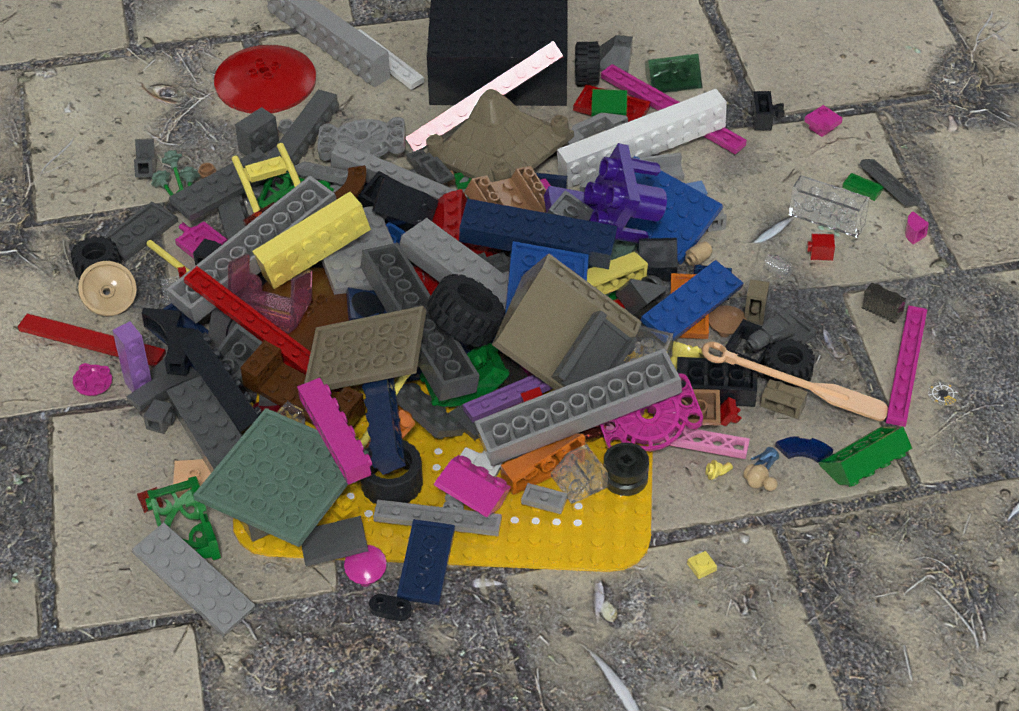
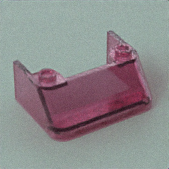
M244 254L228 262V290L285 333L294 331L311 302L312 271L308 270L291 279V298L262 291V281L259 276L249 273L250 254Z

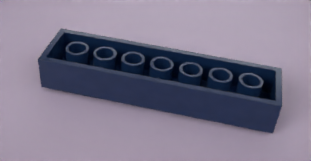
M467 199L459 228V242L511 251L514 241L589 255L588 266L609 269L616 240L617 226Z

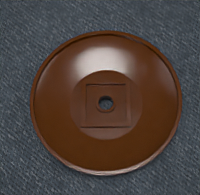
M310 267L275 289L266 282L262 286L260 293L251 303L253 309L310 352L316 327L349 321L346 293L334 295L324 268Z

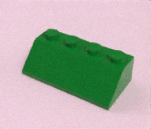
M903 426L879 427L818 463L839 485L852 487L860 483L859 480L863 477L866 478L874 475L875 470L889 466L892 460L903 458L906 456V452L913 448Z

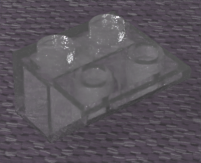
M587 444L568 452L551 472V477L562 492L568 493V500L571 504L608 487V471Z

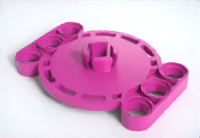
M679 374L681 380L686 383L682 388V393L608 421L615 424L613 430H606L604 428L605 423L600 424L599 427L607 449L612 447L610 443L617 439L624 443L647 444L649 446H640L645 451L660 450L675 442L684 431L685 426L690 429L701 427L703 414L688 377L684 374ZM689 397L693 402L686 406L682 404L681 400ZM645 409H647L648 413L655 415L651 419L642 417ZM697 415L700 419L697 423H691L688 417ZM677 430L676 435L670 439L669 437ZM662 441H665L664 443H662V444H660V445H655V446H653V444H657V443H660V442H662Z

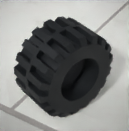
M598 41L577 42L575 45V82L577 85H598L600 81Z
M104 236L84 238L85 240H80L78 245H74L73 250H71L74 272L79 280L82 273L94 263L113 261L121 264L116 243Z
M781 339V341L777 340L774 344H770L768 349H766L764 366L810 382L813 375L815 355H813L812 349H808L809 346L807 344H802V341ZM764 374V377L767 378V382H769L770 379L774 381H782L780 379ZM782 381L786 385L792 387H799L797 385Z

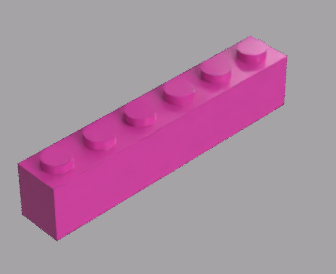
M317 378L297 386L301 403L347 484L349 485L370 476L372 461L368 454L363 453V445L359 439H355L354 429L351 425H347V418L344 412L338 410L339 405L336 398H331L328 384L324 385L322 380Z

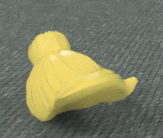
M672 342V357L670 359L676 370L677 357L705 358L702 354V348L698 346L692 347L691 345Z

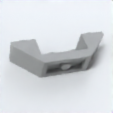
M600 113L572 126L571 130L574 131V137L568 141V145L603 130H609L628 122V117Z

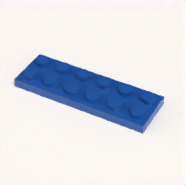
M715 260L645 313L640 321L670 345L740 290L744 282Z

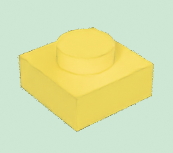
M706 551L687 560V565L698 579L717 571V565Z

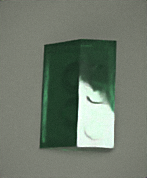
M699 54L645 61L648 84L663 93L703 88Z

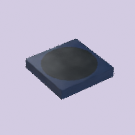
M348 287L346 296L349 321L369 317L376 313H379V315L387 313L375 291Z

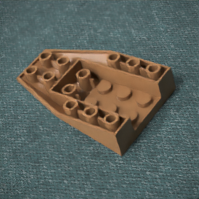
M531 166L518 168L511 178L491 182L487 175L472 178L464 191L473 200L547 213L544 201L546 189Z

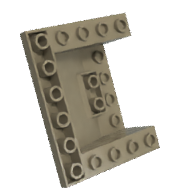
M548 253L523 274L492 345L550 387L557 390L563 386L551 376L593 312L603 311L607 315L606 319L629 337H636L642 321Z

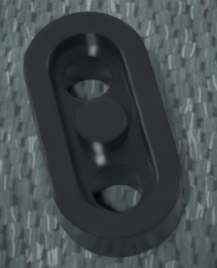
M376 594L369 600L370 612L377 617L405 621L412 614L411 603L403 598Z

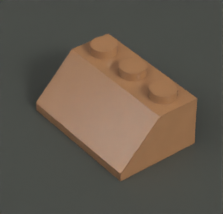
M693 389L703 414L702 425H720V390ZM685 397L681 402L687 406L692 404L693 400ZM697 415L688 417L691 423H697L700 419Z

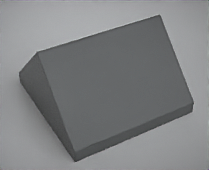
M631 278L616 291V296L627 311L634 315L666 291V286Z

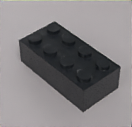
M677 357L676 371L678 374H684L688 377L693 389L720 390V405L730 397L736 400V406L755 407L757 371L727 362L713 363L706 358ZM681 380L682 388L686 385L683 380Z

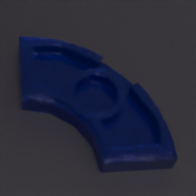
M799 436L781 439L775 445L788 459L806 457L817 463L832 455L834 450L820 440L814 438L805 439Z

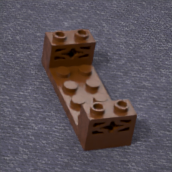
M264 340L240 367L243 385L314 425L300 401L297 386L305 383L306 375L283 363L281 349ZM349 386L344 387L340 393L330 390L331 398L335 397L338 402V410L340 412L343 411L347 418V425L353 427L365 413L363 394Z

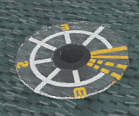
M937 382L930 386L928 395L935 403L948 405L957 400L958 391L949 383Z

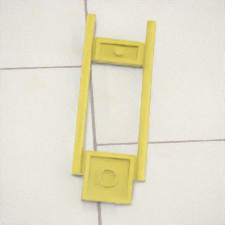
M283 143L277 145L281 157L278 156L245 166V168H243L238 156L232 157V162L256 218L262 212L249 181L253 183L284 174L288 170L294 186L296 187L301 183Z

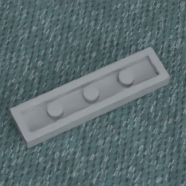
M306 161L294 166L297 174L301 177L312 176L316 180L338 183L340 186H343L348 176L347 170Z

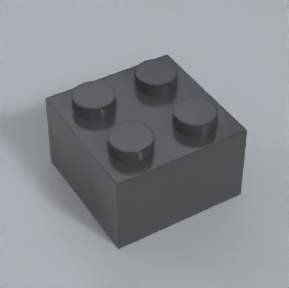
M262 107L235 124L239 151L246 156L258 149L265 153L279 142L276 116Z

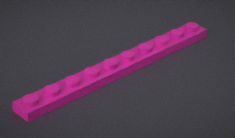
M613 64L601 72L602 79L621 90H627V93L635 98L650 101V106L658 111L680 103ZM725 127L704 136L734 154H737L747 143L746 139Z

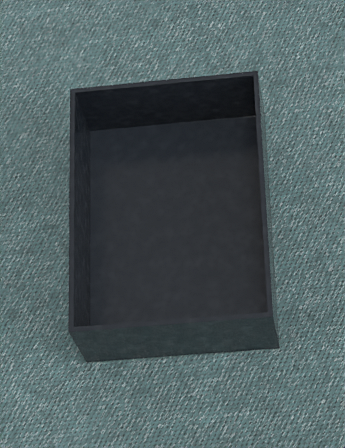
M431 0L427 44L429 105L458 104L554 41L563 57L504 96L515 106H567L568 0Z

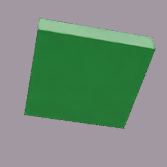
M593 89L591 117L600 113L627 116V90Z

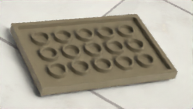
M424 306L316 327L305 383L320 378L323 384H328L330 390L415 374L417 372L426 309Z

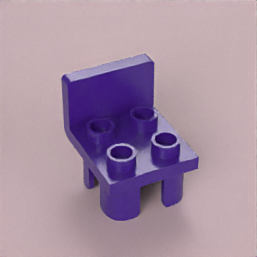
M618 143L610 157H603L599 166L598 177L594 182L590 181L587 183L584 192L549 186L544 194L546 212L566 190L594 210L589 221L617 226L616 240L639 244V238H649L646 231L626 228L625 225L630 217L659 221L666 210L667 196L662 188L637 184L635 173L658 176L661 172L660 165L657 162L631 158L629 145Z

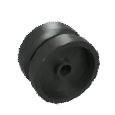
M622 442L610 447L604 455L603 482L606 488L620 496L638 494L645 488L648 483L649 456L647 452L639 445Z

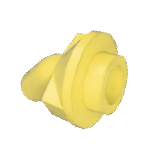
M712 460L711 463L707 464L705 473L708 475L709 480H713L732 470L733 466L729 462L722 466L721 463Z

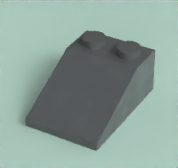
M236 323L218 349L223 355L221 357L222 361H227L232 367V375L234 377L237 376L243 383L240 367L261 345L262 341Z

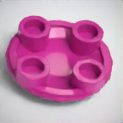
M83 363L73 376L72 383L75 390L80 394L95 396L105 392L110 387L112 375L108 366Z
M367 545V552L347 556L344 562L345 573L349 579L364 587L370 586L379 580L387 569L385 555L380 549L372 545Z

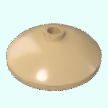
M100 261L90 265L82 273L78 292L82 303L91 312L101 316H115L123 313L132 305L136 296V282L131 272L123 265L113 261ZM108 290L110 294L105 295L103 291Z

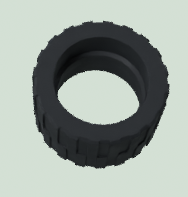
M402 440L406 466L401 468L407 470V472L400 477L393 479L378 477L375 473L379 469H375L373 465L370 466L371 475L360 481L365 497L372 503L377 504V500L409 503L420 493L421 486L423 485L422 461L420 453L414 445ZM368 446L364 450L369 452V456L371 459L373 455L370 447Z

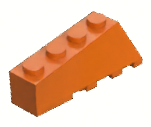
M576 433L502 464L501 478L511 487L510 492L513 495L525 490L528 483L533 485L539 484L583 464L585 459L584 434Z

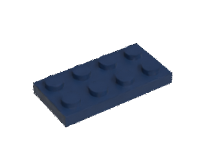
M413 519L397 597L413 602L440 605L455 525Z

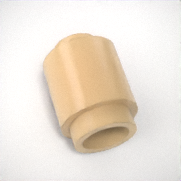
M706 241L695 244L685 252L686 262L694 267L700 265L711 256V245Z

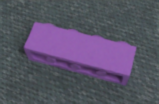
M128 322L112 331L124 382L131 392H134L152 379L142 335L131 322Z

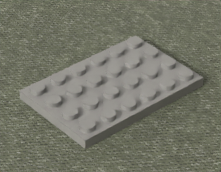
M372 206L363 208L371 230L321 260L334 295L346 293L348 287L368 291L374 290L360 267L362 250L393 244L384 219L372 212Z

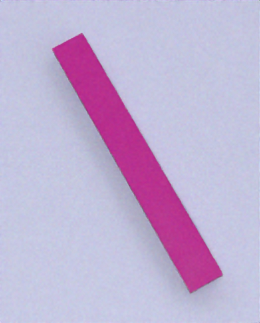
M908 305L886 423L906 427L927 309Z

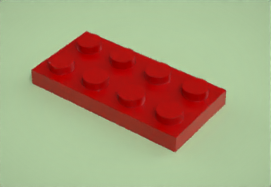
M586 84L573 105V111L592 115L593 89L602 88ZM627 95L628 122L645 116L651 102Z

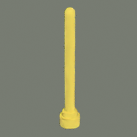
M152 240L147 241L146 244L150 249L177 270L178 267L184 266Z

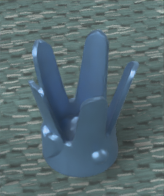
M767 447L763 453L751 458V460L759 457V460L754 465H763L767 462L765 467L769 470L775 461L779 459V453L773 447Z

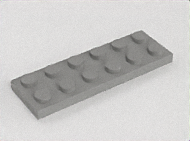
M164 522L132 549V553L223 637L255 609L254 603Z

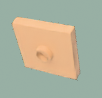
M203 459L175 461L173 484L187 481L188 478L196 476L201 486L211 472ZM191 488L175 493L177 497H181L185 492H187Z

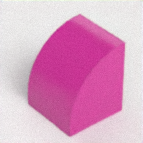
M912 211L908 216L905 236L908 241L915 244L925 238L929 223Z

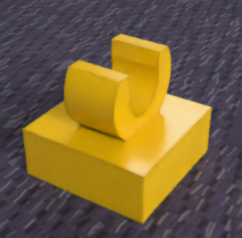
M341 494L329 511L341 521L354 516L359 512V508L346 495L343 496Z

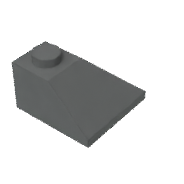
M615 35L600 46L601 72L611 64L627 73L629 72L633 37Z

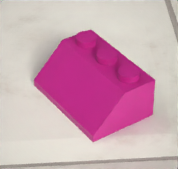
M459 455L451 459L434 483V486L485 517H489L500 509L511 489L504 479L492 476L484 467H477L471 463L469 458Z

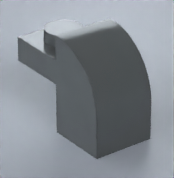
M154 138L135 139V177H153L157 164Z

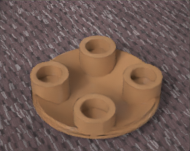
M719 306L710 312L709 325L719 332L721 337H728L730 334H734L742 320H747V318L744 317V312L736 307Z

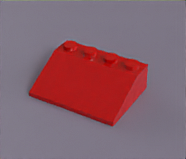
M462 189L445 193L438 199L439 202L432 220L434 224L458 241L459 228L467 202V197ZM460 242L469 248V243Z

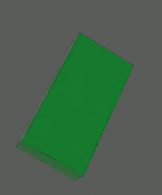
M853 173L847 177L842 186L844 189L873 201L878 198L884 187Z

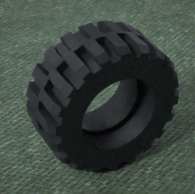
M462 274L445 276L433 291L427 303L431 319L437 323L440 329L445 331V334L452 336L458 342H463L465 345H472V347H481L490 343L497 334L505 316L503 304L489 288L487 289L481 282L478 283L475 279L468 278Z

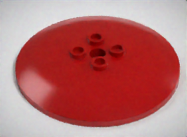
M258 45L242 49L226 58L220 64L214 76V86L218 97L229 107L251 114L261 107L270 113L290 109L304 101L311 94L316 84V70L312 61L302 52L281 45Z

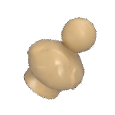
M750 464L744 470V478L747 479L750 487L757 489L764 486L768 491H774L777 488V480L769 477V471L764 465Z

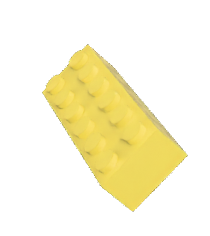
M348 192L252 252L263 277L275 289L370 231L371 228L362 204L351 192Z

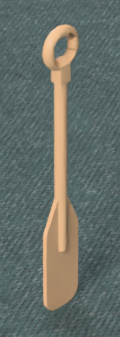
M707 342L702 347L703 356L713 363L727 362L732 365L737 364L811 390L834 406L877 421H884L887 417L888 406L876 398L836 384L812 383L741 358L737 356L738 354L727 351L718 342ZM712 347L718 351L720 350L722 356L718 357L708 353L709 348Z

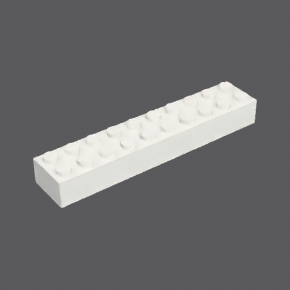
M714 89L557 149L558 174L568 176L567 188H570L599 173L601 160L603 157H610L618 143L629 145L631 158L634 156L638 158L649 157L720 130L726 125L727 102L718 90Z

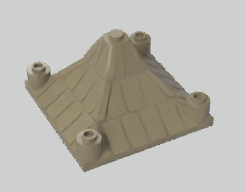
M488 89L480 96L469 115V119L451 136L444 140L441 135L432 134L426 139L428 149L426 154L430 152L434 158L438 157L448 169L463 173V175L469 178L487 175L491 182L511 178L518 168L531 166L533 169L556 152L557 149L574 137V131L569 129L568 118L563 115H556L550 123L519 111L510 100L497 90Z

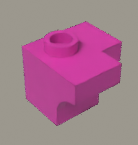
M822 105L806 115L804 122L809 124V129L823 137L840 125L843 118Z

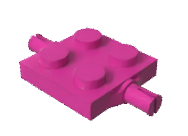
M204 221L194 227H189L182 222L179 225V229L184 233L175 239L176 245L193 259V252L204 238L221 243V245L227 241L224 236Z

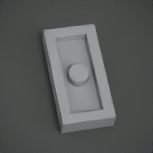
M528 483L521 498V504L561 514L568 499V493Z

